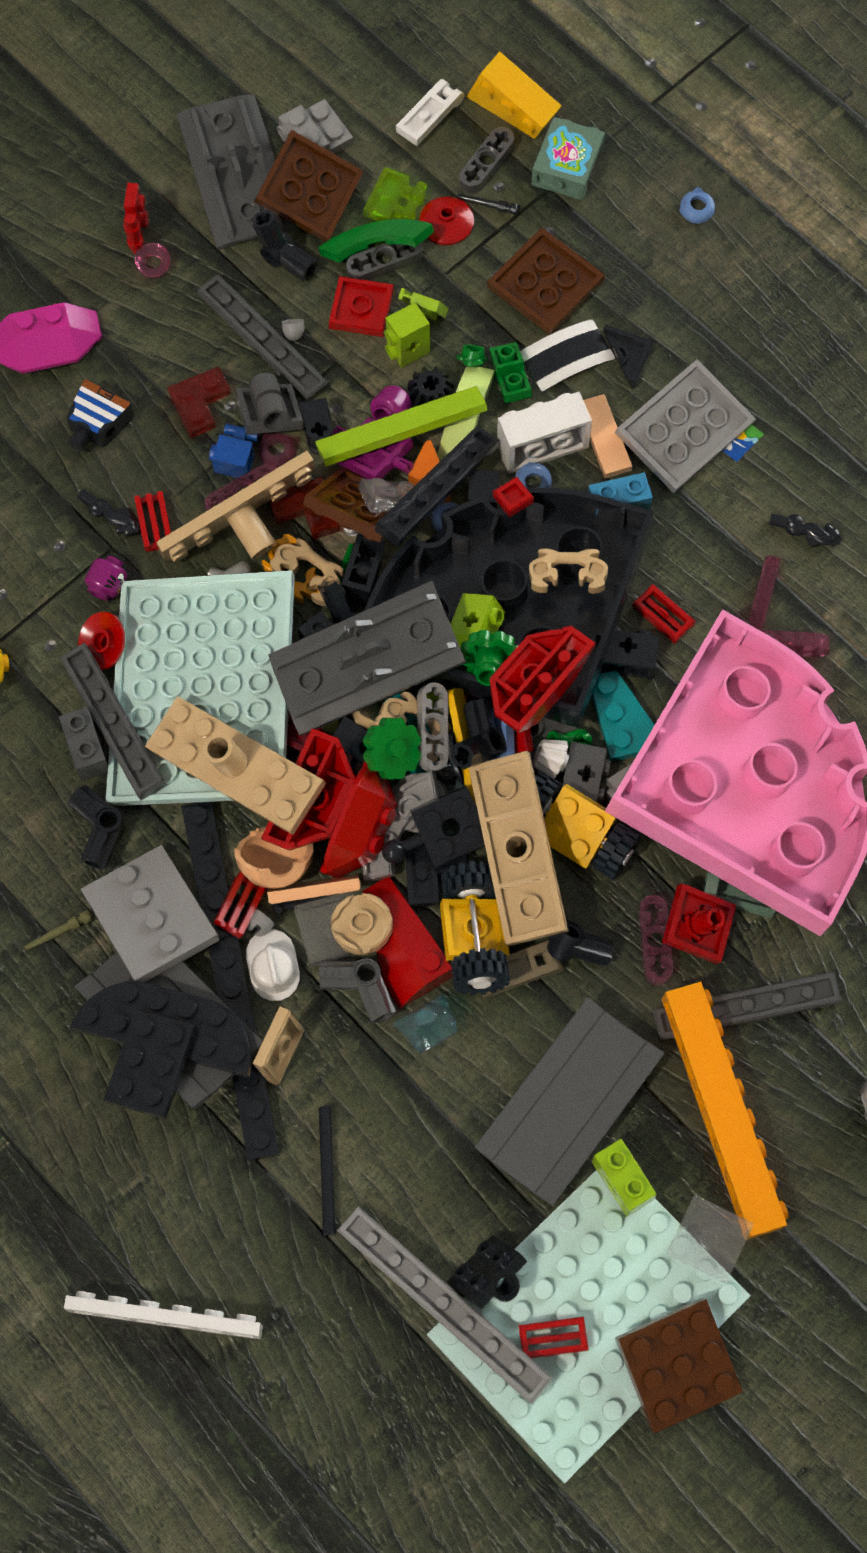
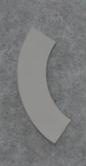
M434 771L421 774L398 788L399 791L394 794L397 801L396 816L393 823L388 826L384 836V844L392 839L400 840L405 828L413 819L409 810L440 797L437 777ZM382 850L377 854L373 862L363 866V877L367 883L396 875L395 864L388 863L383 858Z

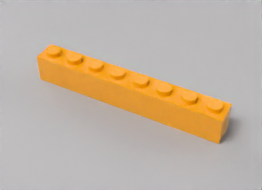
M701 982L667 991L661 1000L744 1239L746 1241L781 1230L787 1226L788 1211L784 1202L778 1200L775 1189L778 1187L774 1172L771 1169H767L764 1158L767 1156L766 1149L762 1140L756 1138L753 1129L756 1126L754 1115L750 1108L746 1109L742 1098L745 1096L743 1084L739 1078L735 1079L732 1070L734 1066L732 1053L729 1048L725 1049L721 1039L724 1036L721 1022L718 1018L714 1019L711 1007H713L711 994L708 989L704 990Z

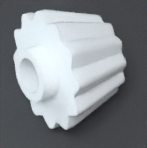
M541 740L534 754L532 766L539 772L542 771L555 779L559 771L563 772L569 759V755L566 752L568 742Z

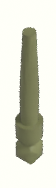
M85 910L79 914V917L76 918L74 916L68 919L65 924L49 931L24 947L28 951L69 930L73 931L81 927L80 924L91 922L93 916L89 910Z

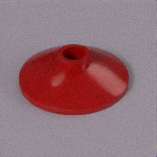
M455 197L433 199L424 206L419 221L432 224L434 233L427 239L439 245H454L462 242L471 234L474 227V215L471 208L464 201Z
M95 613L82 626L78 646L85 642L101 670H107L116 664L124 650V627L119 618L112 613Z

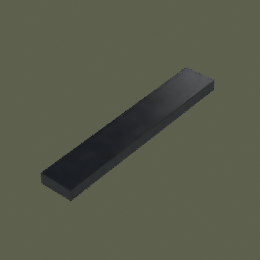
M476 426L375 524L374 531L399 546L499 447L500 440L479 426Z

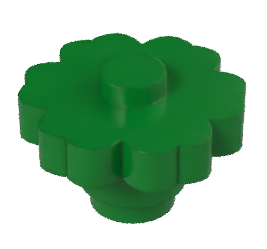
M480 630L471 633L469 640L461 643V651L466 660V663L462 665L467 666V673L475 675L480 684L490 686L489 678L518 645H514L515 639L513 636L507 635L503 631H496L492 634L488 630Z
M382 718L379 725H372L368 728L367 734L363 738V743L367 749L363 754V759L367 763L369 770L379 772L382 779H403L406 771H414L417 768L418 762L421 759V752L417 749L421 744V737L417 734L416 727L406 725L403 718Z

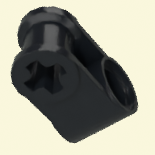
M326 398L298 403L303 418V428L308 448L316 455L320 454L315 441L332 436L330 412Z

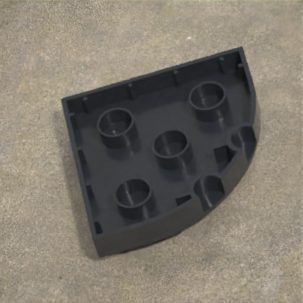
M527 488L534 497V503L511 517L507 515L502 507H493L486 495L463 503L441 515L442 530L425 542L420 541L414 535L407 540L381 573L364 611L433 581L450 624L463 593L493 595L505 611L504 621L498 631H503L507 635L513 636L515 639L514 645H519L527 635L573 626L596 644L575 681L543 718L580 728L653 528L654 511L577 490ZM546 548L558 552H580L586 549L599 550V559L608 566L605 590L595 594L589 593V582H585L583 586L579 585V570L584 567L579 564H558L552 567L558 571L557 585L553 586L551 581L546 582L548 584L547 593H538L531 589L529 565L538 558L539 549ZM464 665L457 666L424 681L439 683L447 689H463L464 694L493 702L490 686L480 684L475 675L467 673V666Z

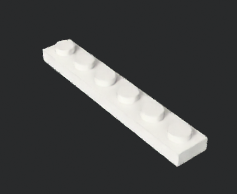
M76 1291L75 1296L66 1295L64 1309L70 1313L260 1340L262 1336V1324L256 1322L255 1316L237 1314L236 1319L224 1318V1312L205 1309L204 1315L191 1313L192 1308L188 1306L172 1305V1310L160 1309V1303L140 1300V1306L127 1304V1298L108 1296L107 1301L95 1299L96 1294Z

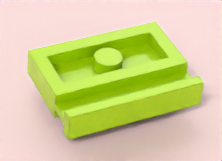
M401 288L398 299L409 306L415 302L428 319L436 321L437 317L446 318L449 308L442 302L415 292L411 294L406 289Z

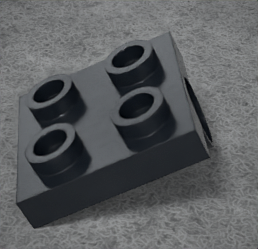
M492 1235L489 1239L480 1243L474 1255L466 1263L456 1268L448 1283L455 1291L480 1309H483L493 1297L501 1302H508L519 1293L520 1282L515 1274L525 1265L527 1260L520 1252ZM503 1278L501 1285L496 1288L498 1281Z

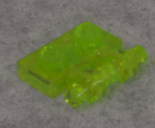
M384 167L363 209V216L375 221L391 220L392 217L414 220L418 205H422L426 197L427 185L419 181L416 187L409 186L410 175ZM402 197L409 200L406 207L399 205Z

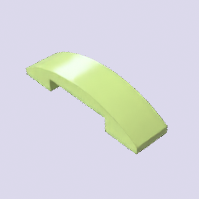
M466 366L456 393L477 386L485 400V397L488 396L495 370L480 366ZM480 413L445 425L437 454L439 461L476 427Z

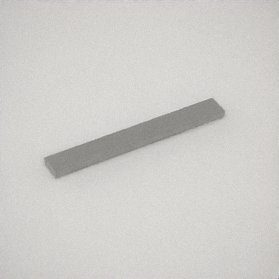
M359 1206L337 1230L531 1405L536 1402L554 1380Z

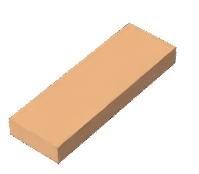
M605 394L583 400L592 419L590 441L604 478L632 471V464L624 443L615 434L617 425Z
M357 874L292 884L284 888H268L267 894L269 903L275 904L359 891L361 888Z

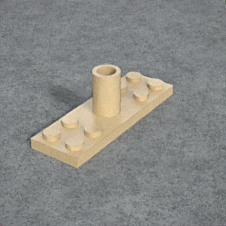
M306 450L157 541L159 551L166 563L170 561L176 563L184 559L189 554L188 550L196 545L199 548L207 545L213 540L212 536L229 525L233 528L251 559L259 558L273 549L277 543L255 509L270 500L272 502L279 501L287 495L286 490L295 485L301 487L312 479L314 462L309 452Z
M178 696L144 746L152 753L294 835L326 785L323 779Z
M524 751L469 767L505 944L511 946L567 932V922L530 753Z

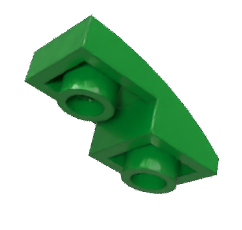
M517 342L489 348L504 403L531 398L532 389L524 370V361Z

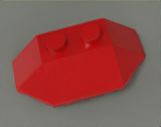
M573 626L527 635L489 678L495 716L518 733L538 724L575 681L596 643Z
M313 728L295 764L323 779L326 785L294 835L269 821L261 837L263 841L288 851L331 837L356 778L340 739Z
M365 761L362 766L363 768L357 774L329 840L324 862L320 869V872L335 878L342 877L375 860L377 854L383 848L384 836L388 826L393 823L396 816L397 801L389 780L382 779L379 772L370 771Z

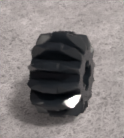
M425 366L422 368V373L414 371L412 375L413 380H409L407 384L408 395L411 401L414 402V407L455 393L453 378H449L447 370L439 373L437 366L432 371H429Z

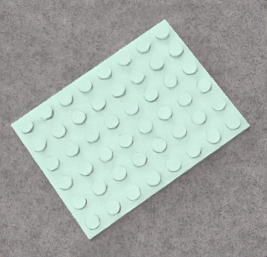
M292 570L123 582L121 586L119 620L125 631V646L121 657L115 665L114 693L144 745H146L178 696L286 758L289 710L268 654L292 644L295 575ZM109 747L105 802L110 806L234 801L149 750L150 756L167 785L145 799L140 800Z
M596 1170L515 1248L527 1262L515 1274L520 1282V1289L514 1299L508 1302H501L493 1297L483 1309H480L464 1298L467 1303L519 1349H521L518 1325L584 1317L589 1351L533 1358L532 1360L554 1380L536 1402L531 1405L441 1323H438L427 1334V1337L565 1484L641 1407L615 1337L701 1298L707 1299L716 1325L719 1328L750 1295L656 1199L626 1217ZM503 1278L498 1281L496 1288L501 1285ZM578 1325L526 1332L527 1338L571 1333L578 1332L579 1328ZM580 1339L528 1345V1349L533 1351L579 1345L581 1342Z

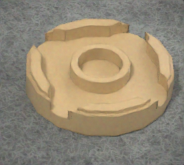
M361 893L362 895L346 897L336 906L331 916V929L336 942L343 950L354 955H367L378 951L388 942L392 934L393 919L388 906L379 897L371 894Z

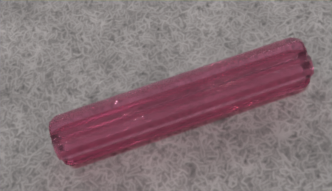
M771 555L765 557L748 621L749 625L761 632L763 631L781 562L778 557Z

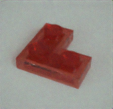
M219 366L167 387L168 394L190 438L216 428L215 421L206 404L231 395L230 388Z
M322 477L310 480L301 487L294 485L286 490L287 495L277 502L269 500L276 523L304 515L313 540L341 531L340 525L336 521L326 516L317 515L312 509L303 505L306 494L323 482Z

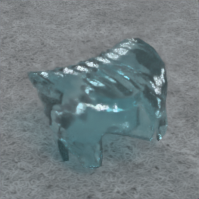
M443 993L438 995L437 998H433L424 1006L419 1007L406 1016L398 1018L392 1023L419 1053H423L440 1044L457 1032L456 1018L453 1016V1012L450 1010V1006H448Z

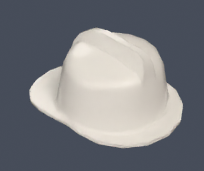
M275 929L270 930L264 936H254L246 948V960L254 990L262 998L270 1001H281L290 997L297 989L300 981L299 966L291 939L284 932Z

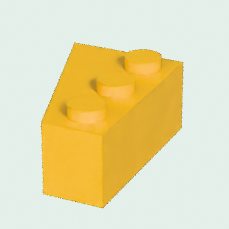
M500 51L480 73L466 96L534 139L542 132L562 106Z

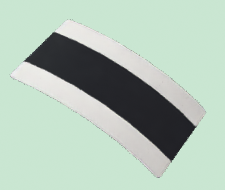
M587 320L564 328L520 351L525 364L541 391L580 371L615 359L614 354L593 320Z

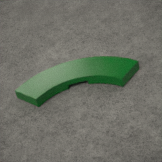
M412 219L377 221L347 230L319 246L318 249L321 256L340 263L349 256L368 249L369 244L385 241L386 245L402 244L417 247L434 233V229L431 223Z

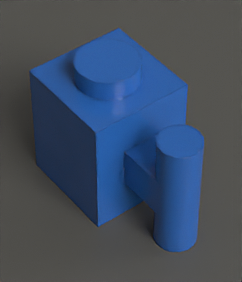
M226 423L224 427L225 435L220 434L217 444H212L209 460L212 461L215 473L247 480L255 458L253 442H258L260 434L246 435L244 427Z

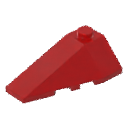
M390 877L384 878L362 891L365 894L379 897L388 906L393 919L392 934L388 942L376 953L383 981L399 1010L453 978L451 965Z

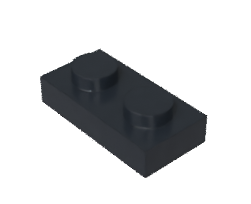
M325 581L317 586L335 624L356 615L353 610L350 611L346 602L348 599L347 593L341 584H337V581Z

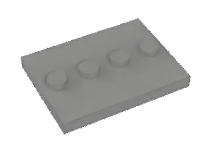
M696 359L616 429L615 434L675 493L754 424L756 419Z
M162 845L81 888L84 897L134 982H146L220 941L216 931Z

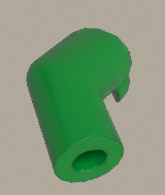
M578 728L566 733L550 731L546 740L567 741V750L570 751L571 742L591 745L592 736L585 729Z

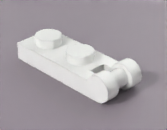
M440 79L396 125V132L418 146L454 107H458L462 103L464 93L458 89L453 90L448 82Z

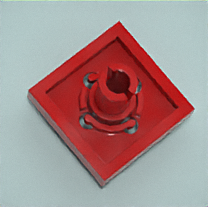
M686 884L677 885L662 943L714 964L721 963L736 905Z

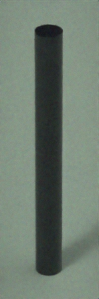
M322 1106L318 1110L323 1235L333 1236L336 1235L331 1107Z

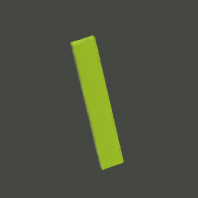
M474 386L315 442L326 467L488 411L487 404L478 387Z

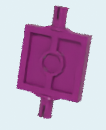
M368 417L361 425L373 422L375 420ZM338 425L333 429L332 435L344 432L346 429ZM407 438L338 462L337 464L378 484L393 468H398L407 474L412 471L413 463L402 458L413 447L412 439Z

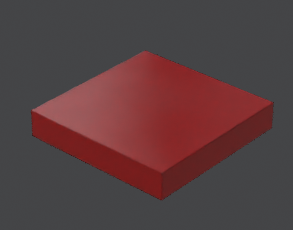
M339 276L328 323L329 329L384 337L386 317H388L394 284Z

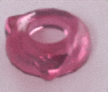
M158 243L145 244L136 251V268L142 275L148 278L161 277L170 267L171 258L166 247ZM152 255L158 256L161 259V264L154 269L148 268L145 265L146 259Z
M280 433L264 434L259 445V457L266 466L274 469L279 468L294 458L295 446L291 437ZM280 443L285 449L280 455H272L268 451L270 445Z

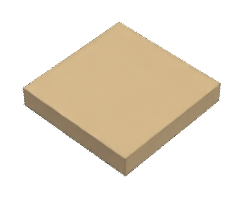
M281 1006L253 1062V1065L264 1078L277 1086L280 1084L304 1033L303 1027L291 1011Z

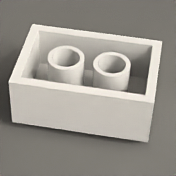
M580 391L573 394L564 393L554 400L545 403L537 402L529 408L520 411H509L503 414L502 417H498L497 438L500 440L498 449L508 474L518 471L529 462L541 464L589 448L592 419Z

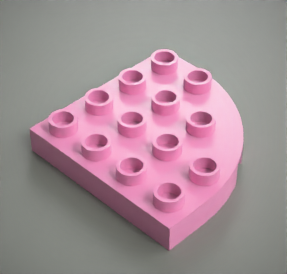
M722 609L609 802L605 812L821 936L833 923L867 854V802H865L862 779L867 774V750L855 721L840 724L826 702L833 694L834 689L809 663L779 641Z

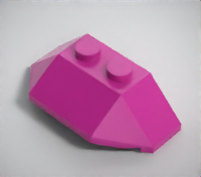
M63 302L9 314L0 322V364L25 374L79 362L91 350L94 344L102 339L97 312Z

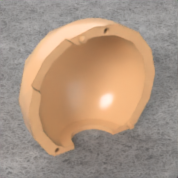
M257 827L256 830L250 831V835L239 842L238 846L234 848L238 868L253 884L271 889L284 888L302 878L312 863L313 843L288 851L261 839L266 827Z

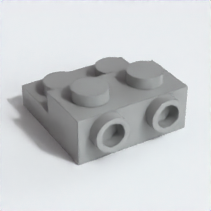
M325 99L307 109L300 105L278 117L279 126H277V131L284 142L292 129L333 154L354 144L353 136Z

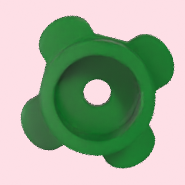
M473 344L463 345L461 354H457L456 357L469 367H479V365H483V361L488 360V357L484 355L485 349Z

